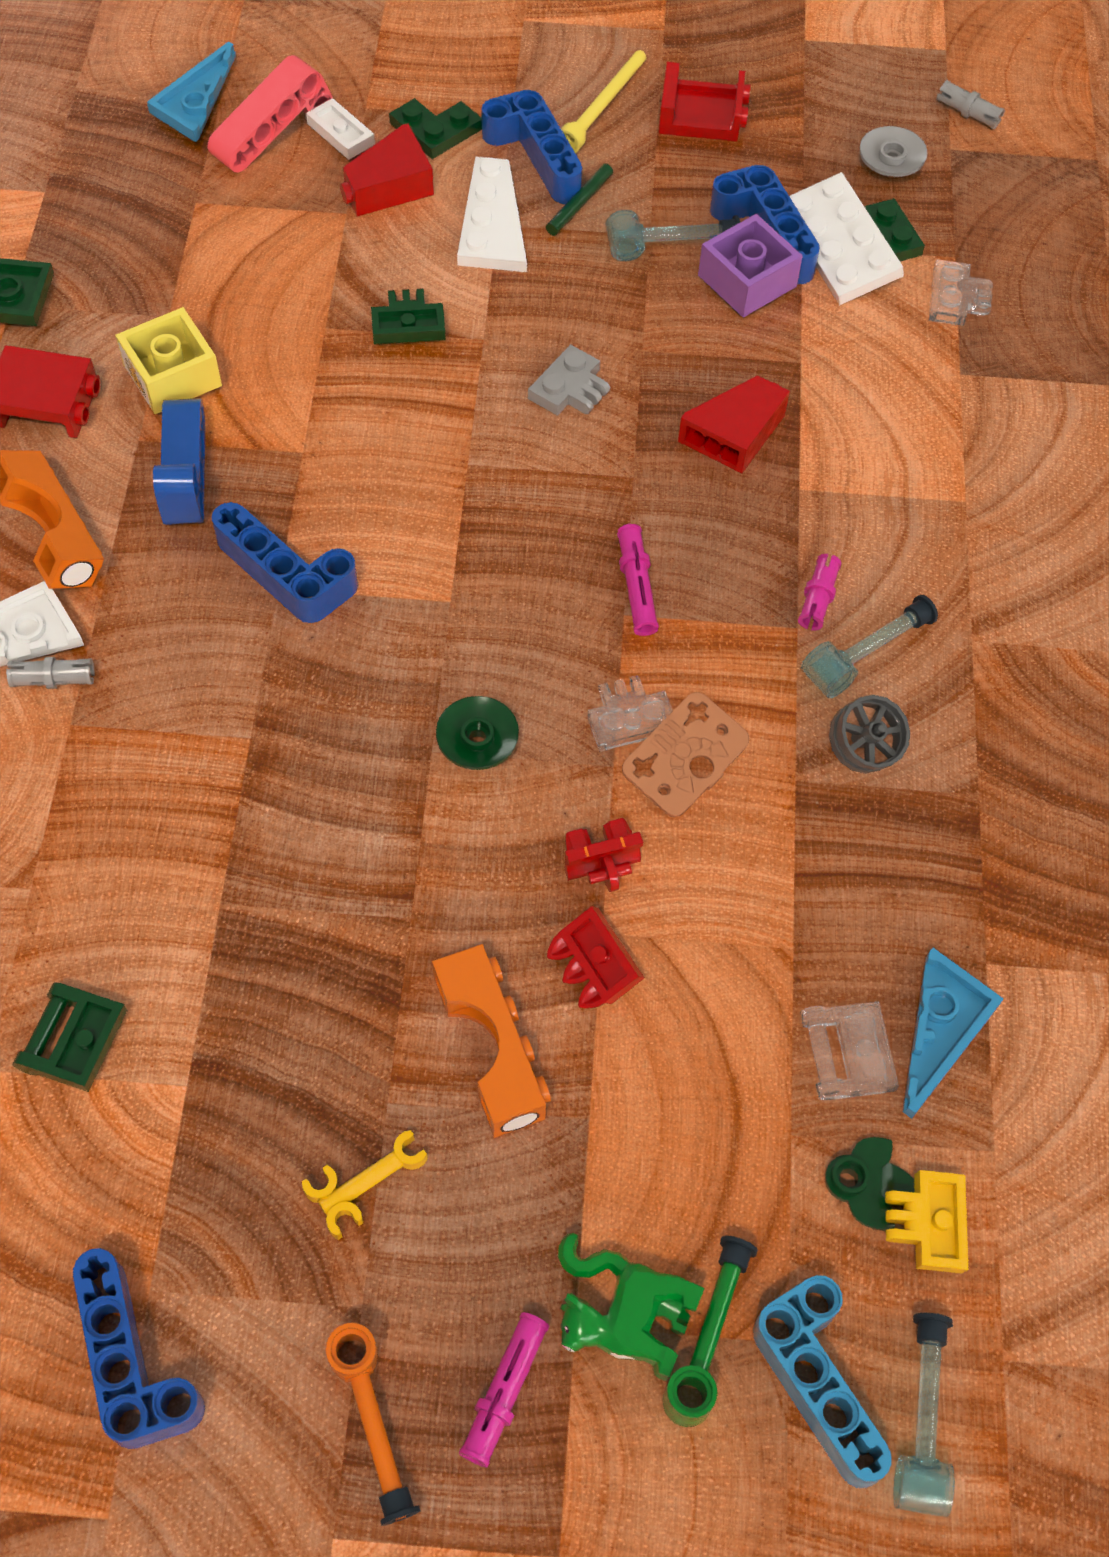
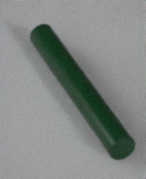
M604 163L548 222L546 230L549 234L557 235L613 174V169L609 164Z

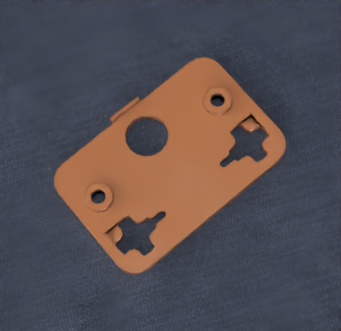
M694 692L688 695L628 756L622 765V773L629 782L670 817H679L686 812L707 788L710 790L718 782L726 768L746 749L749 743V735L744 728L706 695ZM702 703L707 707L704 713L708 718L706 721L703 722L698 718L694 722L691 721L687 726L684 725L688 721L691 712L687 708L688 705L692 704L697 707ZM722 729L724 735H719L717 730ZM657 755L650 768L654 774L652 777L649 778L646 775H642L638 778L633 774L636 770L633 762L636 759L643 763ZM704 757L712 763L713 772L707 778H698L690 771V762L694 758ZM660 789H666L667 794H660Z

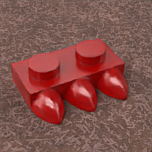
M594 906L588 908L558 932L548 948L547 958L551 960H561L574 955L565 968L562 979L563 983L578 984L588 979L590 980L580 994L578 1002L580 1008L588 1009L599 1007L605 1003L613 1004L645 978L599 908Z

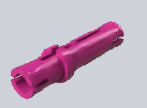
M626 524L621 526L617 533L622 554L619 565L620 570L626 577L634 633L639 636H648L657 632L659 628L648 569L651 566L650 557L644 551L641 527L637 524Z
M521 1313L520 1320L500 1361L484 1399H478L474 1408L478 1414L463 1447L459 1451L460 1456L481 1467L488 1468L489 1460L504 1426H510L514 1418L511 1410L529 1373L542 1339L549 1329L548 1323L529 1313Z

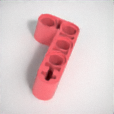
M288 56L213 132L208 141V151L233 172L243 171L301 111L306 114L333 98L322 75L298 56Z

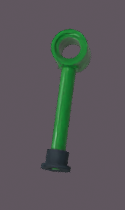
M734 1236L721 1237L720 1245L723 1247L719 1264L722 1268L690 1365L681 1367L673 1373L663 1394L665 1413L671 1421L679 1426L694 1427L701 1424L708 1417L717 1400V1385L708 1371L740 1273L746 1272L750 1258L755 1257L758 1249L753 1244ZM684 1385L695 1387L702 1396V1405L696 1408L686 1407L678 1399L677 1389Z

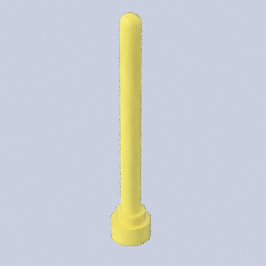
M642 50L636 51L576 122L566 123L561 128L575 153L578 152L586 141V130L645 62L646 54Z

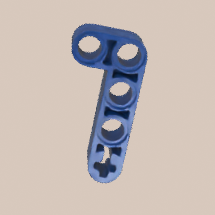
M522 90L492 98L483 103L481 108L483 140L494 146L520 141L551 197L560 204H566L581 189L582 164L543 97L534 90Z
M753 165L717 176L714 179L712 188L711 215L720 221L732 219L736 215L740 219L758 214L803 255L797 284L810 282L814 278L820 246L774 171L764 165Z
M201 398L163 400L161 465H154L153 486L164 525L204 522L205 412Z
M223 503L213 511L212 522L220 549L299 620L306 623L318 622L356 593L358 581L355 559L347 550L331 549L308 565L238 503Z
M97 1248L84 1252L76 1260L73 1267V1280L101 1424L105 1434L121 1447L136 1449L187 1433L196 1428L203 1419L205 1402L202 1395L188 1380L171 1378L152 1385L148 1383L129 1286L123 1267L107 1250ZM101 1268L107 1270V1272L102 1274L104 1290L109 1296H102L101 1290L93 1282V1280L98 1278L97 1270ZM110 1313H119L120 1322L118 1327L109 1334H100L99 1324L101 1320ZM119 1361H129L130 1371L128 1376L119 1383H109L108 1374L112 1366ZM178 1394L190 1395L191 1404L187 1412L177 1418L169 1417L167 1407L171 1399ZM129 1410H139L140 1422L137 1428L129 1434H120L118 1431L120 1417Z

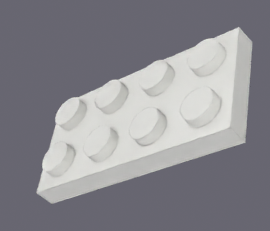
M842 172L789 196L819 243L820 250L816 268L839 305L904 276L902 264Z

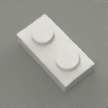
M333 98L306 113L307 124L348 160L375 145L374 133Z

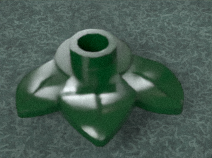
M880 1137L863 1139L857 1143L850 1155H842L833 1159L825 1172V1184L828 1191L836 1199L848 1203L853 1217L858 1222L874 1230L886 1231L887 1229H893L895 1224L885 1221V1211L892 1210L891 1206L895 1205L885 1203V1192L904 1191L914 1193V1179L906 1171L889 1163L893 1151L892 1140ZM843 1173L852 1175L855 1179V1186L847 1187L843 1185L840 1175Z

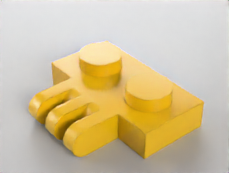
M919 1170L914 1174V1193L904 1191L885 1192V1203L904 1206V1210L885 1211L886 1222L904 1225V1229H887L886 1241L915 1245L916 1269L964 1273L968 1270L965 1175Z

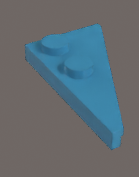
M228 41L147 101L149 113L196 142L200 138L235 60L236 52L234 51L233 44Z
M935 948L929 951L925 959L902 1111L911 1119L1003 1001L1001 996Z

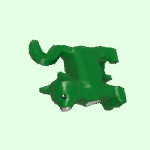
M576 1233L567 1234L562 1238L558 1247V1259L563 1269L574 1277L591 1278L609 1269L616 1276V1287L606 1315H601L587 1301L576 1295L567 1294L564 1299L566 1304H562L560 1310L564 1312L561 1322V1345L570 1352H577L584 1347L597 1346L616 1359L644 1361L652 1365L654 1376L667 1381L678 1355L651 1335L650 1329L655 1317H660L669 1322L673 1333L683 1336L690 1319V1315L685 1309L693 1312L696 1311L705 1288L678 1275L659 1273L642 1264L630 1262L619 1252L604 1249L593 1253L587 1258H580L576 1253L578 1235Z

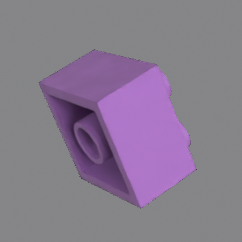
M755 214L702 244L698 276L744 318L797 287L803 255L758 214Z

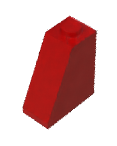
M409 124L401 125L343 167L344 182L340 183L341 195L345 204H351L357 217L434 195L433 168Z
M757 375L685 412L680 421L678 442L743 474L784 418L790 391L777 383Z

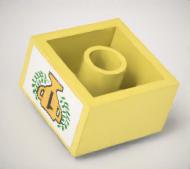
M184 307L115 335L124 367L154 414L162 412L163 400L193 399L222 386L216 356Z

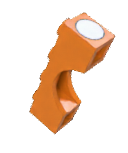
M0 450V503L2 506L18 510L30 516L44 529L45 534L33 561L48 588L92 587L103 565L104 557L42 452Z
M483 944L432 961L434 981L448 1017L466 1018L479 1023L489 1031L497 1044L499 1051L494 1065L478 1081V1097L493 1137L496 1138L545 1120L546 1103L551 1102L550 1093L543 1076L535 1078L529 1063L535 1061L534 1053L526 1035L519 1037L514 1022L519 1021L518 1012L511 995L503 997L498 984L503 982V975L496 957L488 958Z

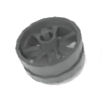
M869 695L860 697L837 711L831 721L829 739L832 751L840 763L852 771L866 774L892 766L903 757L909 747L910 728L907 717L897 704L886 697ZM863 706L870 707L876 710L871 719V722L869 721ZM851 710L854 711L860 726L847 722V717ZM883 716L890 725L889 728H887L886 724L883 721H881ZM846 732L852 733V744L848 743ZM887 735L893 736L892 748L883 740ZM875 747L887 757L885 761L875 763ZM865 748V760L858 756L854 750Z

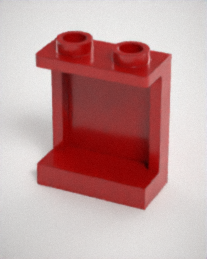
M667 62L658 134L738 142L739 128H746L748 107L742 106L748 105L751 84H744L746 71L739 70L738 81L735 85L678 79L680 63Z
M5 345L0 356V428H5L10 416L61 423L65 425L69 437L77 438L82 425L85 426L88 422L89 407L92 399L97 397L100 391V377L95 373L91 358Z

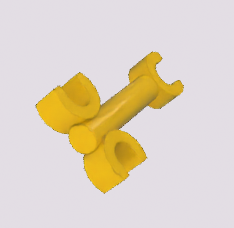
M411 1130L404 1131L396 1138L394 1151L341 1186L338 1184L335 1171L328 1165L323 1167L324 1174L329 1180L324 1189L316 1190L307 1179L302 1181V1188L307 1198L312 1202L319 1203L327 1216V1227L332 1237L337 1240L343 1237L337 1226V1220L343 1215L352 1216L358 1226L363 1224L361 1211L358 1206L351 1202L352 1200L400 1168L404 1167L405 1169L413 1170L420 1168L426 1163L428 1157L425 1150L418 1152L414 1156H408L403 1153L404 1148L415 1140Z

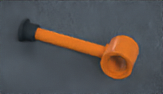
M346 1323L340 1325L330 1334L327 1340L326 1356L335 1375L345 1382L351 1383L383 1495L379 1497L384 1518L380 1520L381 1526H385L411 1517L421 1510L419 1506L413 1505L409 1488L402 1486L370 1379V1375L374 1372L378 1361L375 1339L372 1333L361 1324ZM349 1341H359L366 1347L363 1359L353 1365L341 1362L339 1360L341 1347Z

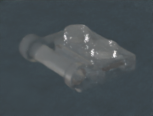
M879 1001L827 1008L824 1006H812L800 1012L803 1027L808 1028L819 1077L816 1089L820 1100L896 1092L899 1083ZM836 1025L847 1079L837 1078L826 1026Z

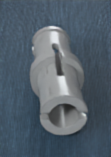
M949 80L943 83L940 88L942 94L938 93L936 98L937 101L961 111V116L964 118L972 117L994 130L1002 120L999 117L1005 113L1004 108H1000L980 98V93L976 91L970 93Z
M45 657L44 661H8L7 667L11 668L6 669L9 687L46 685L47 689H56L57 685H89L94 683V678L91 677L95 676L92 658L56 660L55 657Z

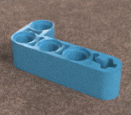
M816 1275L806 1279L769 1303L761 1311L755 1322L753 1338L760 1352L842 1478L853 1487L868 1488L880 1481L889 1472L892 1464L891 1452L815 1337L816 1333L832 1322L843 1303L842 1292L839 1286L826 1276ZM818 1293L822 1295L828 1303V1312L816 1313L812 1311L806 1303V1294ZM771 1318L782 1320L789 1329V1338L784 1340L773 1338L766 1329V1320ZM798 1361L811 1363L817 1371V1382L812 1384L802 1382L795 1374L794 1363ZM834 1404L844 1411L846 1416L844 1428H834L826 1422L823 1416L825 1405ZM856 1430L859 1436L853 1442L851 1441L843 1447L840 1442ZM869 1453L873 1457L874 1462L871 1463L869 1468L865 1467L860 1470L856 1466L855 1460L860 1455Z

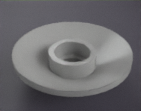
M883 126L869 131L863 137L859 148L862 161L870 169L879 174L892 177L908 176L917 172L923 167L927 158V147L924 141L914 132L897 126Z

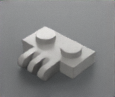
M570 344L528 389V399L557 416L567 405L584 414H588L594 408L593 405H597L602 396H605L610 391V385L605 380L596 376L600 371V360Z

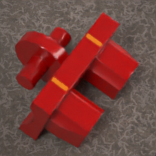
M624 818L608 821L604 824L602 832L605 841L594 844L591 843L587 829L581 828L567 832L565 834L564 870L568 881L588 876L590 885L604 881L609 892L619 890L618 877L632 874L630 864L641 862L640 847L644 843L640 832L632 833Z

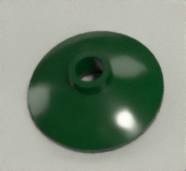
M484 696L466 697L452 703L443 711L436 726L437 744L442 754L455 765L471 770L489 769L504 762L515 750L519 737L518 723L512 711L500 701ZM474 737H482L484 741L473 742L471 741V739Z

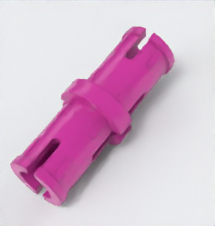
M828 554L819 555L816 560L812 580L806 583L804 589L806 599L798 618V623L805 629H808L812 616L814 619L812 630L821 629L824 624L823 620L828 604L834 600L836 594L834 584L842 565L841 560L835 555H832L829 567L826 565Z

